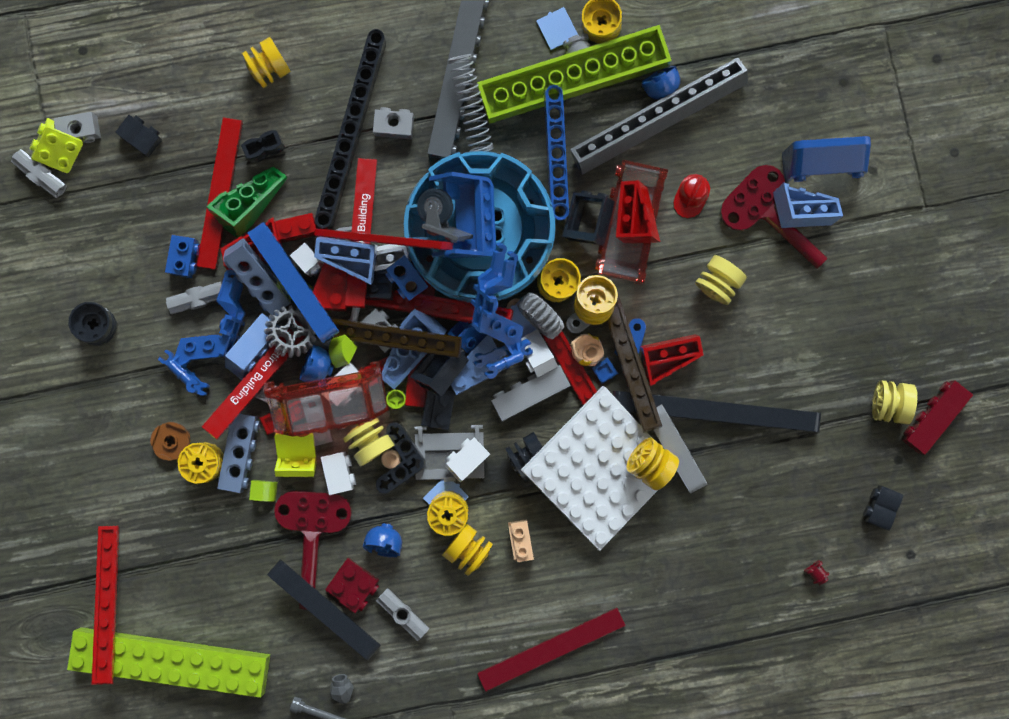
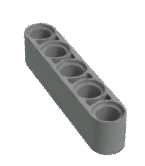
M661 404L656 407L662 428L655 429L654 432L663 448L678 457L679 465L677 472L691 494L708 484L663 405Z

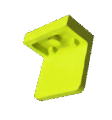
M47 118L45 124L41 123L38 128V139H33L31 143V159L64 173H69L83 142L76 137L54 129V121Z
M276 432L274 436L277 452L275 477H314L317 464L314 434L312 432Z

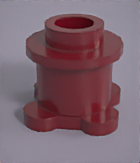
M820 560L807 567L804 572L810 575L813 579V584L818 583L822 585L828 581L830 573L824 570L822 567L823 563Z

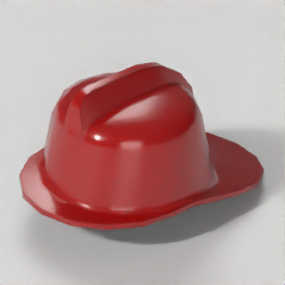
M692 174L685 177L681 182L673 202L674 209L680 216L692 218L701 212L710 193V184L707 179L702 175Z

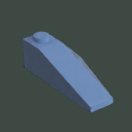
M416 309L408 315L400 326L403 329L443 335L447 331L436 319ZM392 348L380 378L391 388L395 389L427 353Z

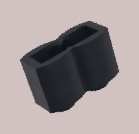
M128 115L115 133L149 158L162 141L159 137L160 132L152 126L148 129L143 125L145 121L137 115L134 117Z
M276 130L267 131L259 138L248 139L241 145L246 158L251 163L260 162L268 155H276L285 149L282 138Z
M878 486L872 490L870 496L872 499L871 504L865 508L863 513L864 521L890 531L901 505L903 494L884 486Z

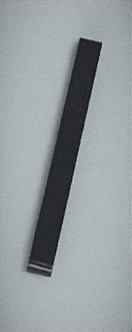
M379 29L371 30L366 39L315 215V223L320 229H332L336 220L386 47L384 33ZM375 37L382 38L379 43L372 42ZM369 55L376 56V59L372 62L367 60ZM364 73L371 74L369 79H362ZM359 91H365L366 95L364 97H357ZM356 108L361 110L359 115H351L352 110ZM353 126L356 128L353 134L346 133L348 127ZM343 145H350V150L342 152L341 148ZM338 163H345L343 170H336ZM333 181H339L340 185L338 188L332 189L330 187ZM328 199H334L332 207L325 206V202ZM329 217L328 224L320 225L321 218Z
M613 391L612 395L628 412L637 413L630 392ZM652 395L656 407L662 404L668 415L672 417L820 432L821 413Z

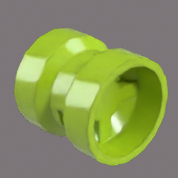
M392 390L386 396L387 404L393 409L402 408L405 405L406 395L400 390Z

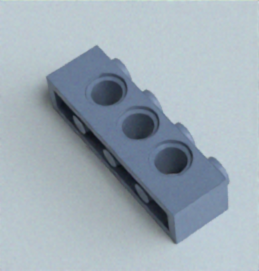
M244 238L225 250L223 257L225 265L235 271L237 279L241 283H245L251 296L256 297L260 301L264 311L274 315L275 310L280 311L281 307H286L291 303V297L286 289ZM240 262H247L249 265L242 266ZM253 276H258V277H260L261 279H260V280H254V279H252V277H253ZM264 291H271L272 294H265Z
M239 414L229 426L217 489L242 493L244 489H247L249 478H246L247 472L251 470L253 459H250L251 452H254L256 448L255 432L258 433L260 428L258 417ZM243 428L248 432V436L244 440L239 436V432ZM239 447L244 450L242 458L236 456V450ZM235 466L240 469L238 477H234L232 474V469Z

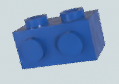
M172 235L165 273L192 278L197 270L195 259L196 255L199 254V241L195 238Z
M458 321L447 334L462 337L461 348L469 354L487 334L479 333L471 325L472 323Z

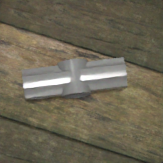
M20 149L12 156L11 162L23 171L26 177L38 186L43 187L55 198H58L65 192L67 185L54 176L52 171L45 165L32 160L31 156L24 150Z
M222 282L205 287H193L186 290L185 293L166 298L170 314H176L188 309H199L207 306L208 303L217 301Z
M388 588L376 600L394 618L395 622L407 630L417 641L429 630V627L411 611V608L405 605ZM399 610H405L408 617L401 619L397 613Z

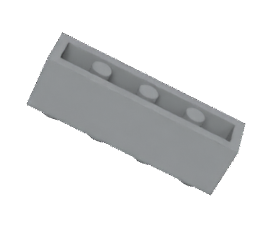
M559 365L540 377L533 374L527 378L528 382L524 384L518 382L510 386L512 390L507 393L501 391L493 395L495 399L491 401L501 420L504 421L571 386L561 366Z

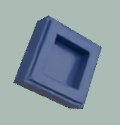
M608 357L591 368L601 384L618 374Z

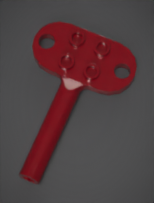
M758 166L722 203L720 209L722 221L730 229L742 231L754 225L759 219H764L816 269L819 268L827 260V257L795 227L781 228L778 212L775 208L773 192L785 183L784 175L774 166ZM768 173L776 174L777 181L770 182L767 178ZM731 213L738 216L737 223H731L728 220V215Z
M303 491L287 492L276 502L274 508L275 518L284 528L298 530L304 534L301 577L316 588L319 536L323 532H338L345 528L351 520V505L347 499L338 494L329 495V493ZM285 504L289 507L288 515L280 513L281 505ZM344 508L347 511L345 519H340L337 516L338 509ZM299 603V609L307 610L303 605Z

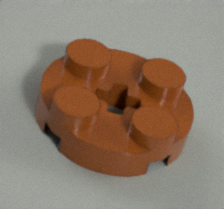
M167 422L156 427L150 439L151 446L155 451L154 453L163 460L178 459L181 451L190 445L191 442L189 431L183 425L176 422ZM173 436L175 444L169 447L166 439Z

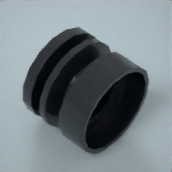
M84 302L77 305L69 316L68 326L71 333L77 339L92 346H101L108 343L117 331L115 316L107 308L95 302ZM93 324H99L98 327H92Z
M534 432L523 437L525 447L521 448L517 442L513 443L517 449L515 453H513L510 446L505 448L510 464L525 483L529 479L521 469L542 448Z

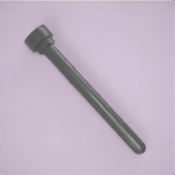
M296 696L289 710L295 714L297 712H304L321 719H345L306 705L301 698Z

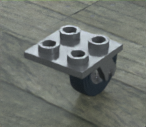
M429 189L419 197L417 210L421 219L426 222V224H422L421 228L428 230V234L445 236V240L452 243H457V241L464 242L467 239L473 238V234L449 226L448 219L453 213V201L447 192L441 189Z

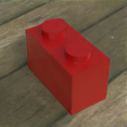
M313 213L275 221L278 239L282 243L316 236L315 229H318Z

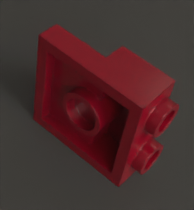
M348 557L325 590L339 599L340 603L356 613L358 610L362 611L368 603L365 600L369 594L374 595L379 587L377 585L379 579Z

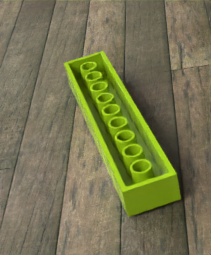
M657 25L477 82L479 84L477 88L480 91V98L482 99L488 122L491 124L544 107V92L552 85H557L562 89L563 100L667 68L672 60L661 27ZM554 89L549 90V98L556 100L558 92Z
M80 627L73 631L67 670L92 673L94 629ZM115 632L114 677L261 698L266 689L271 654Z

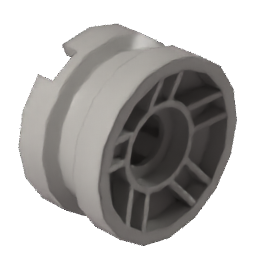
M581 34L582 37L578 35L568 38V42L565 40L563 46L567 49L566 54L591 47V44L588 43V34Z

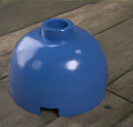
M676 66L664 68L660 73L655 72L648 76L641 84L649 97L659 100L677 91L681 79Z
M313 345L306 355V362L302 366L299 379L306 383L317 384L322 382L326 376H331L334 366L331 365L329 353L322 347Z
M383 523L382 526H376L369 530L362 547L370 553L374 550L378 552L377 555L395 558L401 554L402 538L393 529L392 525Z

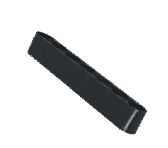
M281 559L267 574L366 660H369L381 646Z

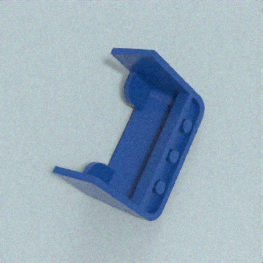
M870 137L801 140L791 143L782 153L785 183L794 179V182H803L811 175L848 173V175H852V178L864 177L868 172L871 149Z
M457 172L429 176V181L442 182L443 191L447 192L452 200H455L456 229L473 234L472 239H467L464 242L457 241V243H453V249L433 252L432 257L455 259L493 256V252L496 250L494 187L492 181L488 177Z

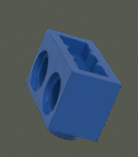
M406 255L386 268L387 273L385 275L391 283L396 282L399 286L397 291L403 299L407 297L410 301L428 287ZM401 265L405 268L403 276L395 274L394 268ZM409 281H413L417 285V289L413 292L406 289V284Z

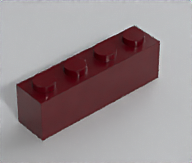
M956 380L944 382L939 388L940 393L937 396H933L927 403V409L921 411L916 416L915 420L917 421L915 424L909 426L903 434L905 436L902 438V441L918 454L926 455L972 398L973 394Z

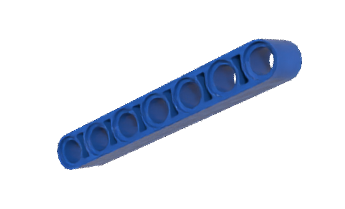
M552 85L544 92L549 198L552 203L555 219L563 220L569 214L564 104L562 89L557 85ZM554 89L558 92L556 100L549 98V90ZM551 109L558 110V119L554 120L550 117ZM553 128L560 131L558 139L551 137L550 133ZM554 148L561 150V156L558 159L553 158L551 154ZM555 167H559L562 170L560 178L553 176L552 172ZM558 186L563 189V195L559 198L554 195V189ZM557 206L564 208V214L560 217L555 215V208Z
M265 222L249 231V237L321 342L324 343L339 333V330Z

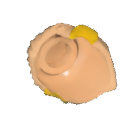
M581 334L570 344L573 358L580 365L595 366L604 357L603 346L598 337L590 334Z

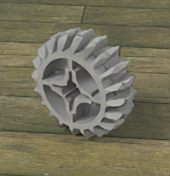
M529 292L521 298L517 304L519 311L534 328L550 339L555 338L562 332L564 328L563 321L543 299Z
M292 305L289 306L288 311L283 306L281 307V312L275 310L274 315H269L268 319L270 321L265 323V326L268 328L264 329V333L268 334L265 340L271 341L268 346L270 348L275 346V353L281 350V356L283 357L287 352L289 358H292L294 353L297 357L301 355V352L306 354L307 348L311 349L313 346L311 342L316 341V337L313 336L316 333L303 314L299 312L298 307L293 311ZM287 319L285 326L275 328L279 321ZM295 320L300 322L303 327L298 326L295 323ZM289 327H290V329H292V332L294 331L292 337H291V334H289V332H287V330L289 329ZM305 336V340L302 343L294 345L295 338ZM278 337H283L286 340V344Z

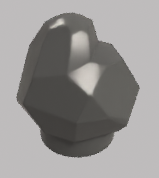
M338 674L334 676L330 685L331 698L342 704L350 701L354 689L347 675Z

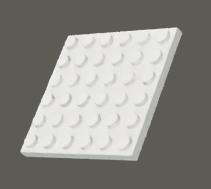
M604 386L521 469L599 551L658 491L648 487L642 482V479L636 478L626 468L627 461L633 450L643 440L652 437L647 432L643 433L641 425Z

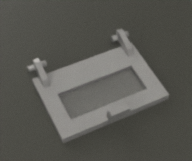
M471 425V429H475V433L423 434L426 426H416L415 430H418V434H415V445L426 461L424 469L416 474V480L444 479V482L456 481V478L444 466L447 463L446 458L453 451L457 454L461 450L460 445L467 438L471 441L475 437L484 447L483 432H479V429H483V425ZM415 459V466L418 468L420 467V459ZM484 461L466 478H484Z

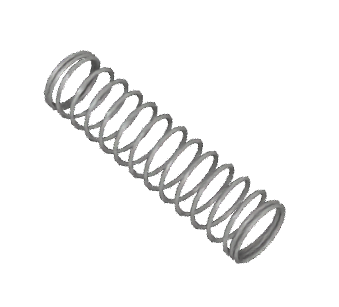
M466 54L448 59L449 65L471 62L467 65L451 70L450 72L472 70L468 73L453 77V80L475 77L469 81L454 85V87L476 85L472 88L457 92L456 95L478 92L475 95L457 101L462 102L468 100H479L478 102H475L464 107H460L459 109L461 110L466 108L482 107L476 111L461 115V117L470 115L483 114V116L467 122H463V124L485 122L479 126L466 129L465 132L478 129H487L482 133L469 136L466 139L489 136L488 138L482 141L469 144L468 146L478 144L490 145L476 147L471 149L470 151H490L494 148L492 145L493 143L485 141L490 139L491 136L484 134L489 131V128L482 127L485 124H487L488 121L479 120L485 117L486 114L481 112L476 113L484 108V106L482 105H476L480 103L482 99L473 98L480 94V91L472 90L478 87L479 84L469 83L475 80L477 76H465L475 71L474 68H465L473 64V61L467 60L472 58L473 56L472 54Z

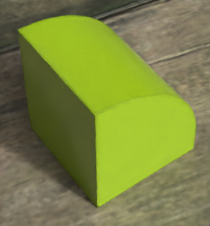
M346 335L333 338L329 345V356L336 368L348 365L357 349V346Z
M252 480L249 500L276 501L278 482Z

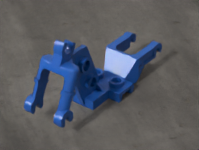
M500 242L496 243L500 250L493 252L490 268L478 277V284H474L473 288L477 291L476 299H471V304L475 306L471 325L479 333L487 334L505 344L497 349L494 348L486 354L476 353L475 357L479 360L474 361L473 364L480 368L495 359L498 360L502 356H509L493 364L489 363L486 365V368L490 371L485 372L484 375L489 379L496 377L498 371L505 368L508 369L510 366L523 361L524 355L528 356L533 353L530 347L525 349L526 346L531 345V342L528 339L521 341L524 327L495 313L498 308V299L494 294L512 287L518 261V255L513 251L507 252V247ZM506 252L507 255L511 257V259L504 260Z
M229 269L225 272L217 297V302L229 314H225L219 325V333L222 336L208 335L181 338L175 357L171 351L165 350L164 352L169 356L168 360L165 361L161 357L158 358L162 364L167 365L168 369L177 376L178 380H181L186 385L188 392L207 396L203 388H209L210 385L201 382L195 376V373L187 368V364L191 360L225 357L234 346L235 341L240 339V336L237 335L240 326L245 324L242 320L246 315L239 302L244 285L239 282L234 270Z

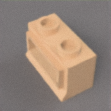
M527 519L509 522L508 527L514 561L534 560Z

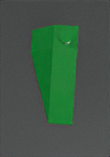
M271 167L254 176L251 181L236 185V189L228 193L225 191L219 194L206 207L225 230L239 238L252 227L287 180V176L275 167Z

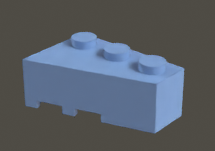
M783 183L773 192L781 228L832 225L843 217L839 198L818 192L815 194L810 193L804 188L796 189L789 187V184Z
M317 237L314 257L368 284H372L378 244Z
M263 313L225 355V368L241 380L244 379L260 358L269 350L268 345L271 341L265 340L268 334L264 333V329L268 328L265 326V323L270 320Z
M487 335L467 356L469 359L468 363L451 384L456 395L488 379L484 375L485 372L490 371L486 368V365L503 359L500 357L498 360L495 359L480 368L473 364L474 361L479 360L475 357L476 353L486 354L494 348L497 349L491 336Z

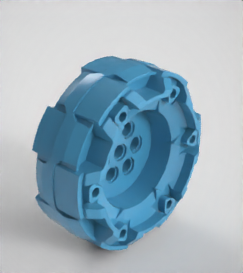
M470 151L463 154L458 152L443 158L428 169L429 172L414 187L406 205L404 237L447 242L445 236H433L427 233L428 230L421 228L422 224H426V222L421 219L417 210L419 197L429 189L443 190V183L429 181V176L457 172L488 177L494 187L495 212L502 215L501 220L495 221V232H499L502 235L501 239L496 241V243H503L507 247V252L513 251L518 255L512 287L495 293L494 296L498 299L497 301H500L524 290L535 280L546 265L555 238V217L552 203L540 180L532 174V171L517 159L503 153L497 154L487 151ZM437 199L431 200V205H430L429 209H430V208L432 209L434 202H435V201H439V200H437ZM452 200L453 213L448 219L449 226L456 228L455 200ZM406 246L413 265L424 280L433 288L459 301L471 303V299H476L477 291L473 288L474 284H478V277L490 268L492 256L455 259L433 257V261L428 262L427 257L432 256L433 252L446 250ZM507 252L505 254L504 260L511 259V257L507 255ZM529 257L533 260L531 264L526 262V259Z

